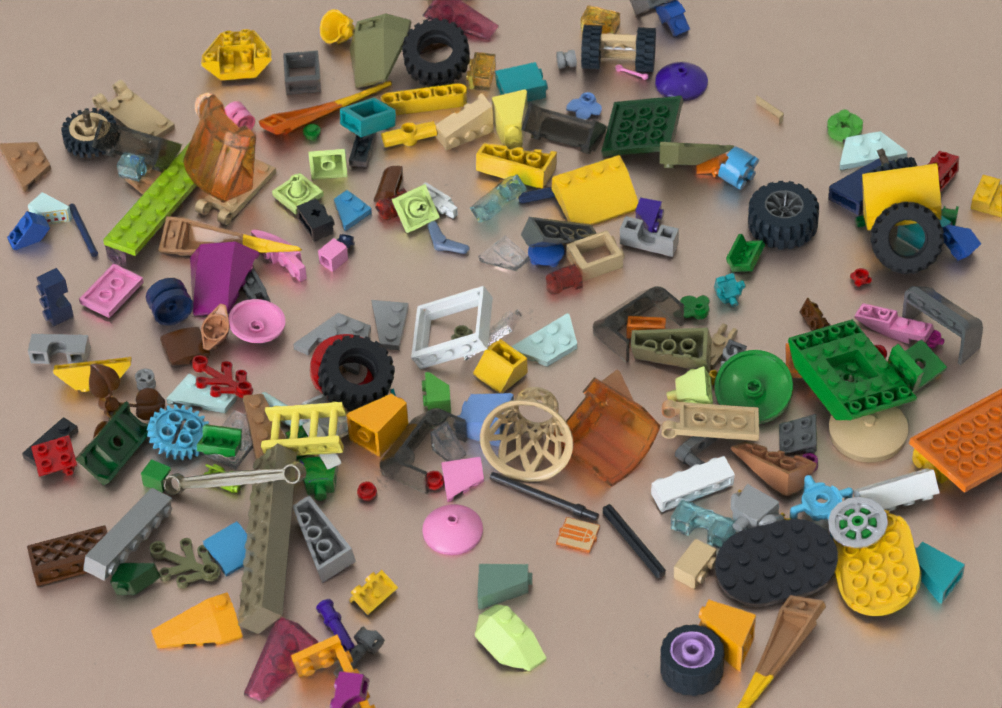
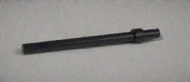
M492 472L490 475L491 480L572 511L576 516H584L594 521H597L599 518L598 513L586 509V506L579 503L573 504L495 472Z

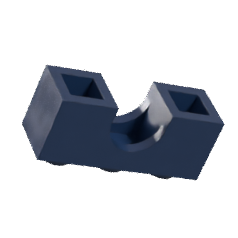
M55 268L36 277L38 282L36 289L41 296L39 301L44 308L42 314L45 320L50 321L53 326H56L73 318L72 306L64 296L68 292L66 280L60 271Z

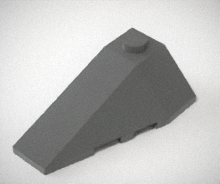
M529 217L521 236L530 247H549L571 243L597 233L591 224Z

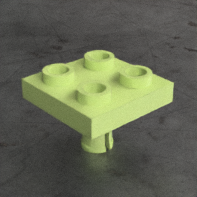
M301 173L292 175L288 181L272 191L273 197L295 214H297L298 205L315 198L319 200L324 196L323 191Z
M426 184L392 199L406 233L440 218Z

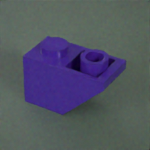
M640 197L636 208V219L643 220V226L647 231L657 233L660 225L659 220H662L664 216L662 201Z

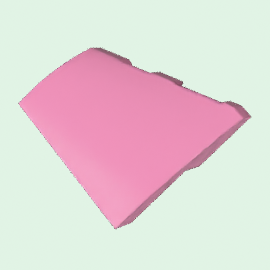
M481 457L441 462L447 502L452 501L453 496L458 493H466L471 487L478 486L484 482Z

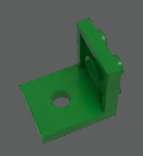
M922 339L906 351L899 344L895 345L888 359V363L913 393H916L947 369V366ZM916 362L923 363L924 368L921 369Z

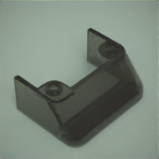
M529 102L521 130L531 134L530 138L540 141L541 138L581 148V152L591 154V151L595 152L606 133L607 126L596 120H584L544 109Z
M99 120L92 147L106 151L105 155L114 158L116 154L130 159L135 157L140 162L152 165V169L162 172L163 169L167 170L180 152L182 144Z
M655 286L637 293L593 323V334L627 363L629 362V340L618 331L627 324L628 316H640L652 307L657 306L681 327L684 325V304L665 288Z
M439 408L430 409L414 417L379 463L380 472L391 479L427 494L429 492L427 472L412 465L415 460L414 451L432 428L466 442V420Z

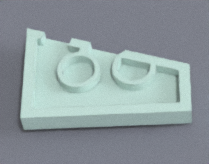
M190 373L166 398L167 404L181 403L185 407L198 406L202 407L203 410L226 413L237 401L236 396L229 393H222L220 397H212L210 395V388L213 385H207L204 389L197 388L195 386L197 377Z

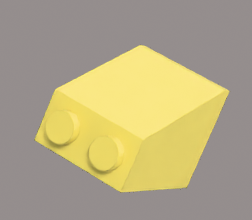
M526 89L492 97L493 124L502 145L507 146V149L522 148L528 119Z

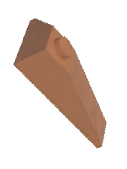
M745 441L731 446V450L772 489L785 496L800 491L804 486L805 476L811 475L816 468L815 462L802 456L795 455L792 458L785 456L784 451L770 452L767 451V447Z

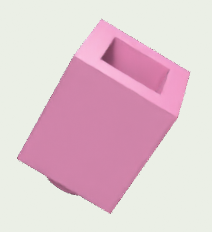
M334 238L318 250L319 263L332 272L348 260L346 245Z

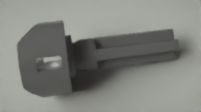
M363 626L354 635L357 645L350 652L354 661L350 663L352 668L366 652L375 655L384 644V638L376 630H367ZM341 665L333 672L335 677H338L339 671L344 672Z

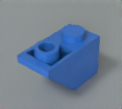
M27 211L10 232L7 239L12 248L18 250L40 242L49 231L50 226L44 216Z
M949 224L942 227L944 243L957 261L968 257L982 244L971 229Z

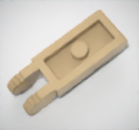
M722 323L717 333L712 336L711 369H715L720 362L723 349L726 347L729 339L734 341L738 329L733 328L726 338L723 335L727 331L728 326Z

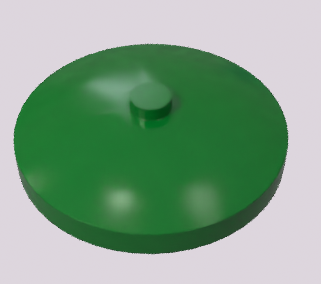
M762 350L743 351L730 357L719 369L715 379L716 399L719 405L756 407L759 409V425L768 423L780 416L788 407L793 395L792 376L786 364L776 355Z

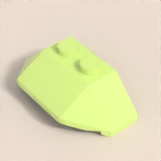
M495 604L479 615L475 637L500 664L531 671L546 661V656L534 633L508 606Z

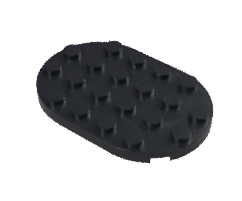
M788 519L747 529L727 539L716 557V578L719 586L729 598H733L745 606L765 607L785 602L790 595L805 597L822 590L829 584V581L836 572L838 554L832 537L821 526L808 520Z

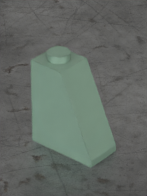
M479 564L478 609H485L527 594L528 586L533 583V573L529 572L528 564Z

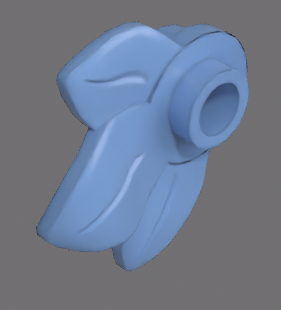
M585 92L579 99L571 100L566 110L576 112L577 119L585 121L592 114L600 115L602 107L597 103L593 93Z

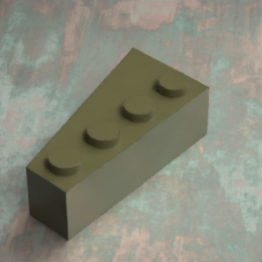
M708 327L632 330L631 349L635 359L688 369L705 367L707 372H710L712 339Z

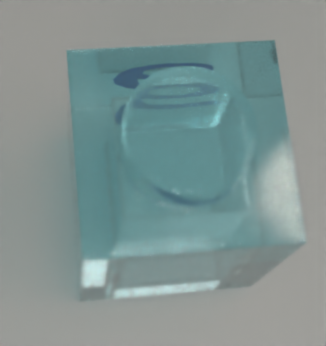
M124 152L117 163L119 177L139 182L147 171L144 157Z

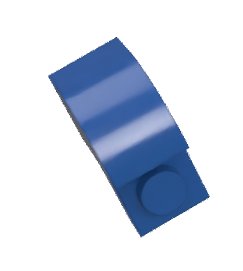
M678 0L669 1L655 8L661 23H668L673 37L690 30L684 16L686 11Z

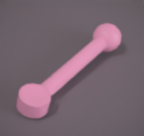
M620 64L616 65L617 72L624 71L642 77L643 80H647L649 77L646 73L641 74L623 68Z

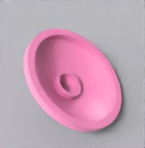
M250 299L238 303L231 309L228 317L231 331L238 338L251 343L272 341L279 337L285 328V316L282 310L275 304L261 299Z
M450 504L441 506L433 510L423 523V537L427 545L434 551L445 555H458L470 551L479 543L483 535L481 518L474 510L463 505Z

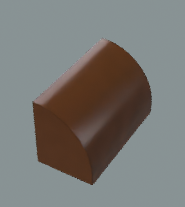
M390 166L383 171L374 202L393 204L392 199L398 197L404 179L403 166Z

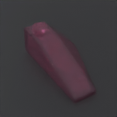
M433 0L423 14L430 21L433 18H438L441 21L443 18L447 19L449 23H456L457 27L462 28L464 33L487 40L492 37L499 25L461 0Z
M282 617L279 618L266 640L244 695L262 702L281 686V682L288 676L296 673L291 655L319 642L299 623Z

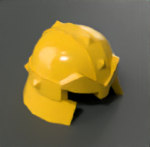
M336 9L328 11L323 16L320 24L322 40L326 43L337 44L349 40L353 36L355 29L353 19Z

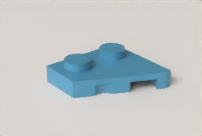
M348 190L334 198V205L345 231L372 213L371 207Z

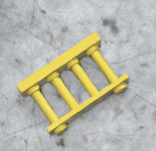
M342 402L265 407L269 421H272L271 439L261 443L264 454L277 443L296 452L297 456L343 453V443L340 436H336L338 417L346 416V410ZM330 417L328 436L317 437L319 418ZM299 419H311L308 438H298ZM291 420L290 438L278 440L280 421Z

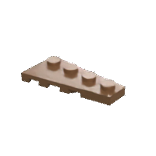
M263 394L244 395L243 397L255 460L264 455L261 448L262 441L271 439L272 421H269L265 412V407H269ZM281 428L279 430L278 440L286 439Z

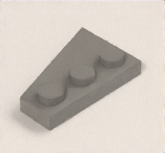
M371 300L379 343H381L380 347H385L389 350H400L409 304Z

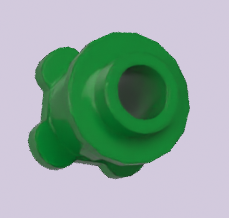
M946 206L941 209V216L951 221V224L954 226L956 225L959 206H956V209H949Z

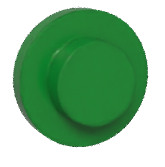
M308 124L303 128V134L308 140L317 139L321 133L320 127L316 124Z

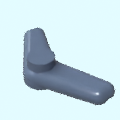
M431 221L428 224L435 250L466 254L469 251L468 245L447 239L436 221Z

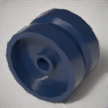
M164 278L157 281L147 290L145 296L155 320L164 326L182 322L192 313L194 307L184 283L177 278Z

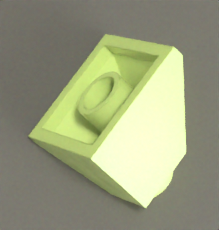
M345 149L308 152L312 180L348 177Z

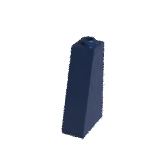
M878 158L829 186L828 200L859 215L863 211L862 174L882 166L880 159Z

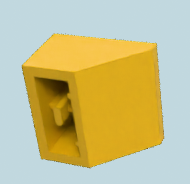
M499 338L488 347V350H485L473 375L498 393H504L528 373L527 357Z

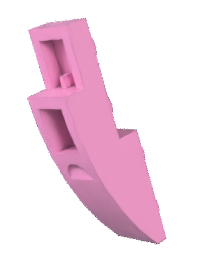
M259 230L251 231V236L291 245L289 242L273 234ZM300 251L262 253L263 257L266 260L268 259L273 265L279 262L281 266H285L291 276L296 277L300 282L307 279L306 268L302 263Z
M862 303L854 315L855 319L870 329L910 344L912 339L917 341L922 339L926 342L934 330L933 324L899 317L896 310Z

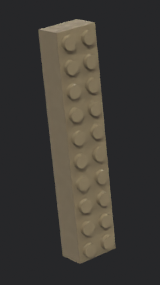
M277 443L271 449H268L264 455L255 460L253 469L284 468L286 465L296 462L297 453ZM292 466L290 472L295 478V467ZM285 479L252 484L250 495L251 502L248 512L249 522L246 529L247 541L245 543L246 552L243 561L244 571L241 578L242 591L240 593L238 625L257 634H260L283 615L294 484L286 482Z

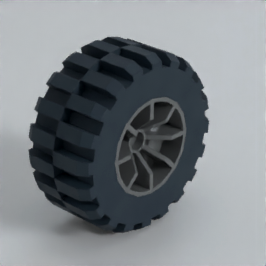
M792 181L770 182L767 186L763 185L759 190H756L750 198L748 228L756 240H763L764 244H767L768 247H777L778 250H784V248L794 249L795 246L800 247L805 242H809L817 232L819 203L816 196L808 188L805 189L803 185L799 183L798 185L794 184Z

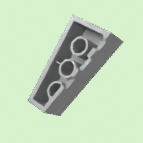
M310 496L293 505L295 515L322 583L356 562L352 548Z

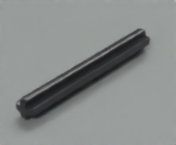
M611 504L602 508L603 514L657 578L664 576L666 569Z

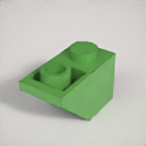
M425 372V380H422V392L427 394L423 395V406L428 407V414L451 413L449 385L430 372Z

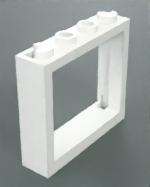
M481 286L417 306L411 359L420 369L488 350L493 297L487 289ZM478 306L476 333L428 347L431 320Z

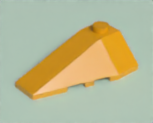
M228 592L208 598L151 630L157 648L183 647L184 644L202 646L204 643L212 642L219 645L243 638Z

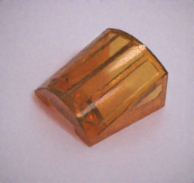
M212 94L207 100L183 163L188 176L201 190L226 202L253 188L256 135L246 125L239 128L223 113L224 104Z
M594 377L583 390V394L586 397L566 420L573 436L571 458L612 487L627 477L645 458L656 439L661 425L643 406ZM561 442V450L564 452L566 443Z

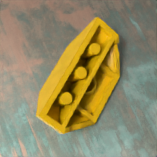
M132 357L55 365L53 372L54 375L73 389L88 392L90 391L89 377L91 364H101L114 369L120 379L131 366Z

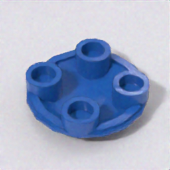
M562 244L549 247L529 246L528 256L530 262L533 265L539 264L556 267L564 256V247Z

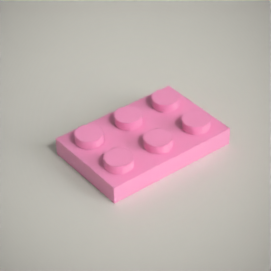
M113 263L79 298V302L81 305L110 318L144 283L143 277Z

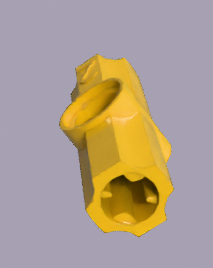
M434 121L418 125L407 122L401 126V129L383 132L381 136L385 148L399 144L413 146L420 139L437 136V130Z

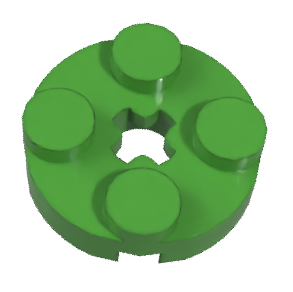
M840 110L839 113L832 115L827 121L828 135L836 141L843 142V139L846 140V137L862 135L863 120L848 110Z

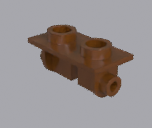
M807 298L799 312L811 331L830 326L831 324L828 323L826 318H822L823 313L819 309L818 304L811 302Z

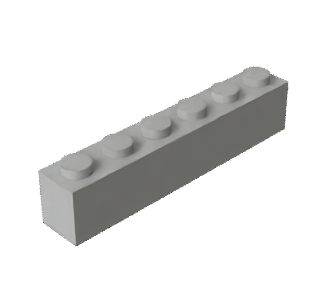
M151 488L86 554L84 571L103 581L109 575H113L117 567L121 563L126 562L132 551L135 552L140 543L148 539L151 531L154 528L157 529L165 517H169L172 512V498Z

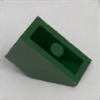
M121 563L112 575L110 583L116 595H136L160 579L161 575L155 563Z

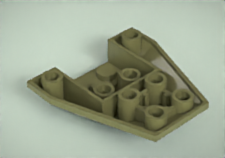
M382 14L357 21L350 44L356 88L387 81L402 51L404 38L408 36L407 32L411 28V20L390 14Z

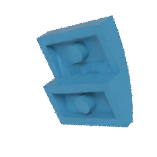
M237 521L203 541L204 547L215 558V563L226 576L244 566L247 533Z

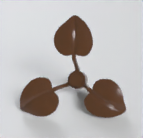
M91 364L89 389L95 397L100 398L98 406L101 410H104V414L109 419L111 417L110 412H115L123 403L118 402L115 397H111L113 395L112 391L118 389L120 379L114 369L101 364ZM144 388L136 395L137 404L129 403L130 407L136 408V416L145 421L150 420L154 412L159 413L160 408L164 409L165 399L158 391L152 388ZM102 421L96 426L93 438L104 427L107 421ZM114 437V445L120 447V440Z

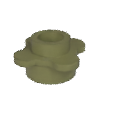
M459 325L454 329V335L451 336V340L473 334V331L465 325Z

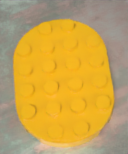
M884 510L887 515L888 526L885 534L877 543L869 547L855 549L843 546L832 538L838 554L835 573L841 596L851 609L864 615L883 616L902 609L915 597L921 583V570L911 530L902 517L891 514L888 510Z

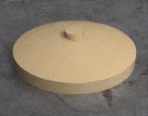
M896 406L854 420H835L831 415L829 437L835 448L848 458L861 462H880L894 457L903 449L908 437V423L902 411Z

